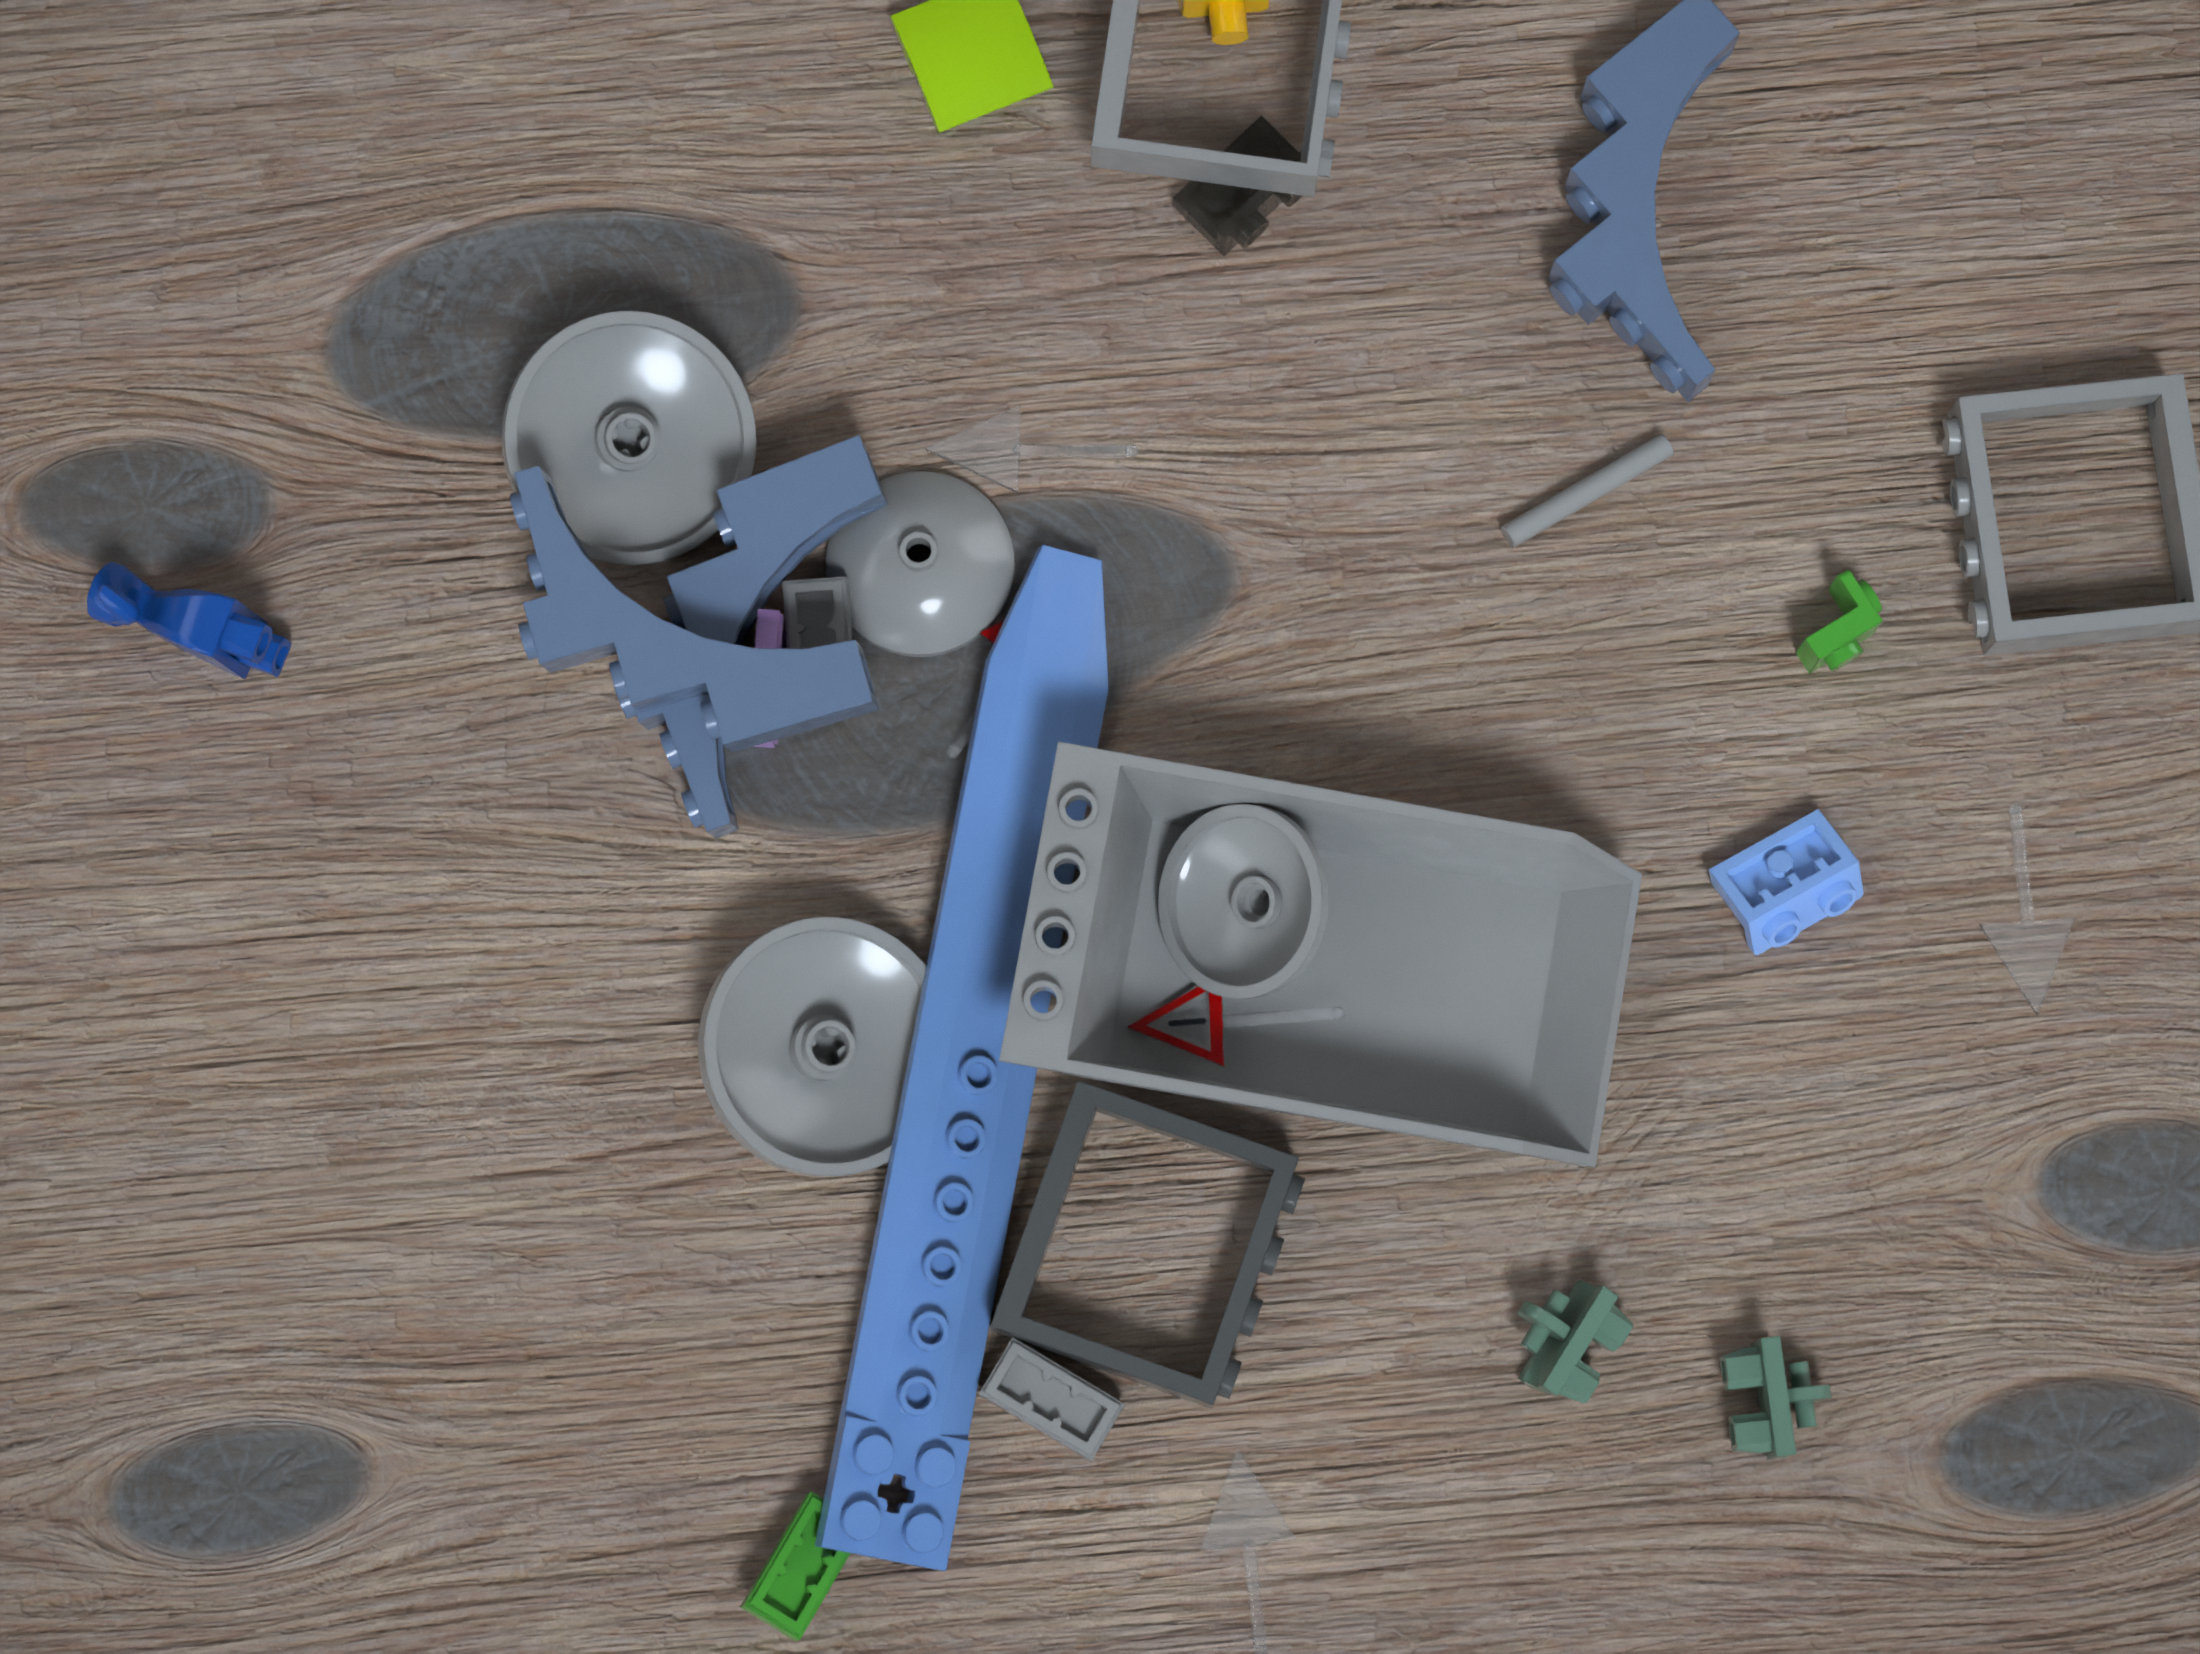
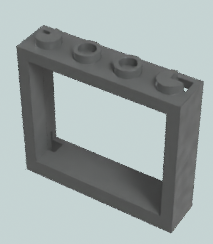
M1077 1080L990 1325L991 1332L1011 1339L1013 1337L1025 1344L1210 1409L1213 1408L1217 1395L1230 1399L1242 1364L1241 1361L1230 1358L1238 1333L1249 1337L1252 1335L1263 1303L1262 1299L1251 1296L1259 1272L1271 1276L1273 1274L1284 1242V1238L1272 1235L1281 1210L1290 1214L1294 1213L1305 1181V1177L1293 1174L1299 1157ZM1096 1112L1273 1173L1202 1379L1024 1317Z

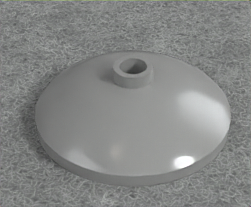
M916 471L900 473L880 480L879 482L888 505L843 527L829 538L826 553L827 578H849L852 630L870 644L887 652L908 657H932L956 651L982 635L980 632L990 628L1007 603L1012 589L1015 569L1014 550L1009 530L1002 516L987 497L970 484L955 477L936 472ZM923 544L931 550L929 558L923 562L910 560L907 552L913 545Z
M1234 804L1216 808L1204 814L1181 834L1171 849L1163 868L1158 892V913L1161 931L1169 953L1180 970L1200 988L1221 997L1233 999L1264 997L1283 989L1293 982L1306 969L1320 946L1329 912L1328 882L1323 862L1315 845L1296 822L1283 813L1265 806ZM1268 893L1270 902L1266 913L1263 907V900Z

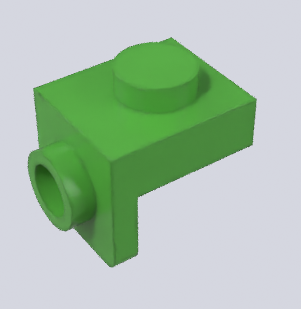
M1848 569L1837 575L1828 588L1829 593L1844 615L1805 638L1796 651V655L1809 674L1825 664L1833 672L1857 658L1864 652L1859 643L1871 637L1883 622L1878 614L1882 611V607L1876 593L1865 580L1856 581Z

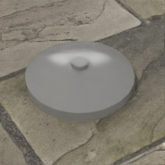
M616 311L595 315L564 328L542 344L527 360L511 387L505 405L501 434L502 454L505 470L514 493L519 492L515 472L540 466L551 477L567 522L591 560L615 565H644L680 556L696 548L718 531L713 511L723 507L716 490L751 477L756 452V427L751 402L740 376L731 362L710 340L693 328L662 315L639 311Z
M816 917L791 922L764 933L743 947L727 963L714 982L703 1008L698 1034V1059L704 1088L714 1111L729 1133L744 1148L766 1163L784 1171L803 1176H846L868 1171L888 1163L926 971V965L910 948L889 933L867 923L839 917Z

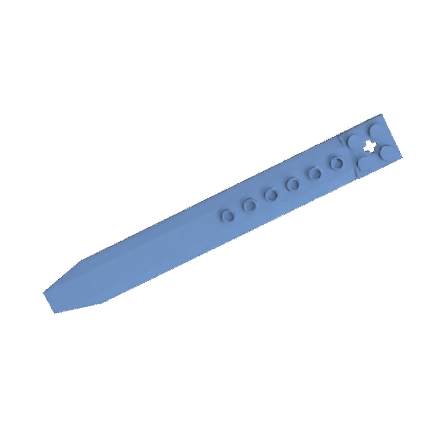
M1046 545L1038 547L984 665L815 1541V1547L938 1571H946L970 1446L968 1436L1037 1068L999 1062L1057 744L1058 742L1098 748L1109 689L1102 560ZM1082 800L1071 802L1066 808L1067 815L1076 821L1084 820L1087 803ZM1069 863L1061 864L1054 872L1055 878L1062 884H1072L1075 866ZM1059 927L1047 929L1042 937L1044 943L1050 948H1060L1063 929ZM1039 991L1034 994L1031 999L1032 1007L1037 1012L1047 1013L1051 993ZM895 1474L902 1478V1487L908 1490V1498L906 1503L898 1504L896 1512L891 1513L887 1511V1500L878 1497V1488L880 1484H890Z

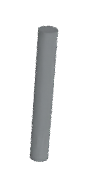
M1659 434L1501 526L1503 536L1508 544L1515 548L1673 456L1674 451L1670 442L1663 434Z

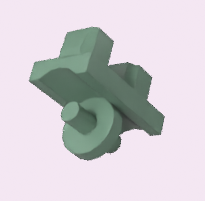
M1578 1280L1568 1297L1554 1289L1543 1308L1524 1301L1518 1314L1532 1326L1520 1345L1533 1354L1517 1379L1530 1388L1554 1396L1561 1395L1580 1403L1588 1402L1600 1382V1373L1580 1360L1591 1341L1605 1350L1615 1352L1623 1345L1633 1328V1323L1614 1305L1619 1296L1605 1286L1598 1285V1287Z
M1780 1336L1760 1338L1751 1343L1752 1347L1743 1348L1720 1357L1722 1382L1725 1391L1757 1388L1761 1411L1760 1413L1729 1417L1731 1448L1733 1452L1766 1453L1767 1460L1788 1458V1456L1796 1455L1790 1404H1794L1798 1429L1816 1427L1814 1402L1832 1399L1830 1385L1811 1386L1808 1361L1789 1364L1792 1388L1787 1389Z

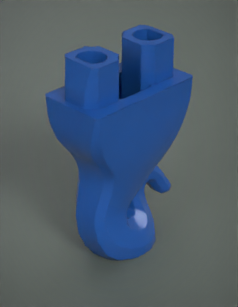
M116 562L105 564L95 575L87 596V611L92 619L114 627L130 625L136 622L170 644L242 679H246L250 668L278 677L291 648L292 642L282 636L273 634V628L268 625L267 621L235 598L195 589L158 591L144 582L126 566Z

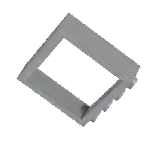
M1113 0L1091 144V167L1301 196H1315L1317 177L1330 178L1335 140L1323 139L1326 117L1338 118L1343 88L1342 80L1331 79L1334 58H1347L1351 30L1350 21L1339 20L1342 0H1323L1300 162L1121 138L1141 0Z
M2183 373L1964 396L1957 399L1947 414L1948 418L1942 419L1945 433L1942 447L1946 456H1954L1957 478L1952 479L1950 482V501L1953 514L1955 516H1963L1966 539L1960 540L1959 561L1963 576L1972 577L1975 601L1969 602L1968 620L1969 624L1974 626L1975 638L1981 637L1983 656L2200 633V474ZM2146 406L2177 603L2012 621L1982 423Z

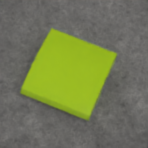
M928 0L889 16L911 74H914L938 133L1054 88L1018 0Z

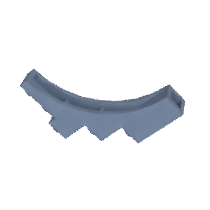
M1712 0L1681 1L1586 77L1580 99L1584 102L1582 103L1583 112L1597 130L1602 133L1609 131L1612 135L1570 168L1564 189L1567 191L1566 200L1573 212L1583 222L1590 224L1593 221L1597 226L1554 260L1548 278L1552 283L1550 292L1558 305L1569 315L1573 316L1578 313L1587 325L1591 324L1605 311H1608L1612 315L1609 317L1610 324L1621 340L1631 347L1637 344L1652 361L1650 368L1658 382L1671 393H1675L1678 390L1687 402H1690L1708 387L1716 369L1687 331L1668 290L1656 242L1655 189L1662 151L1674 122L1697 88L1732 54L1740 34L1738 29Z
M860 435L716 490L723 507L713 511L716 525L725 546L737 544L738 549L667 576L673 594L663 597L672 624L704 638L744 646L747 636L757 621V610L764 609L774 591L804 557L843 527L888 505L868 450ZM709 693L642 713L631 705L629 698L620 700L617 695L627 719L637 716L638 722L648 730L667 724L669 730L659 733L660 740L671 767L675 769L682 766L691 789L681 792L694 828L704 825L706 832L715 839L739 830L727 784L725 746H723L721 738L710 739L702 715L701 703L710 700Z
M540 466L514 473L519 492L510 494L512 509L520 530L530 529L536 551L527 555L529 572L537 592L543 590L547 592V596L523 602L528 621L521 622L518 626L521 641L529 660L538 658L539 664L550 673L617 654L619 660L609 663L617 695L620 700L629 698L631 705L641 713L709 693L710 700L701 703L706 729L711 740L721 738L723 746L730 752H736L880 710L863 648L856 640L807 649L751 648L704 638L662 620L623 594L596 567L568 524L551 477Z

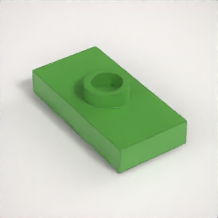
M813 1492L806 1493L740 1605L742 1609L794 1641L800 1640L850 1555V1553L815 1547L824 1499Z

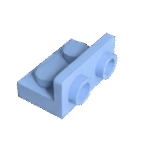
M1819 809L1709 869L1711 884L1744 927L1747 945L1754 955H1759L1772 947L1777 948L1787 945L1802 930L1826 917H1835L1846 912L1864 894L1859 861Z

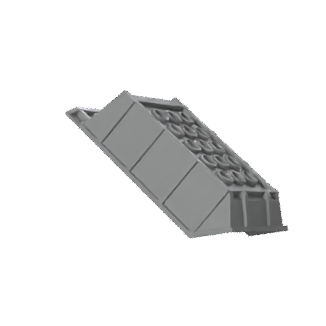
M1058 742L999 1062L1529 1156L1576 1166L1596 1168L1642 874L1574 832ZM1075 800H1082L1089 804L1091 813L1086 819L1076 821L1067 815V806ZM1252 804L1265 806L1283 813L1296 822L1312 840L1326 872L1329 890V912L1325 932L1316 954L1306 969L1288 986L1260 998L1233 999L1222 997L1223 1066L1127 1026L1198 987L1180 970L1173 960L1160 927L1158 892L1163 868L1171 849L1181 834L1204 814L1227 805ZM1069 863L1078 868L1080 876L1074 883L1062 884L1055 878L1054 872L1061 864ZM1268 893L1263 900V907L1266 913L1270 902ZM1051 927L1062 928L1067 933L1068 940L1060 948H1050L1042 939L1045 931ZM1039 991H1048L1056 998L1055 1007L1047 1013L1037 1012L1031 1005L1032 997ZM1206 991L1146 1026L1211 1051L1209 992ZM1196 1018L1206 1019L1205 1024L1185 1026L1168 1025V1022L1171 1020Z

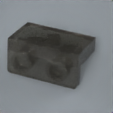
M1261 115L1222 152L1300 162L1302 150L1298 152ZM1191 180L1173 197L1172 206L1225 256L1237 244L1244 249L1255 242L1269 225L1266 217L1282 202L1287 207H1290L1303 196Z

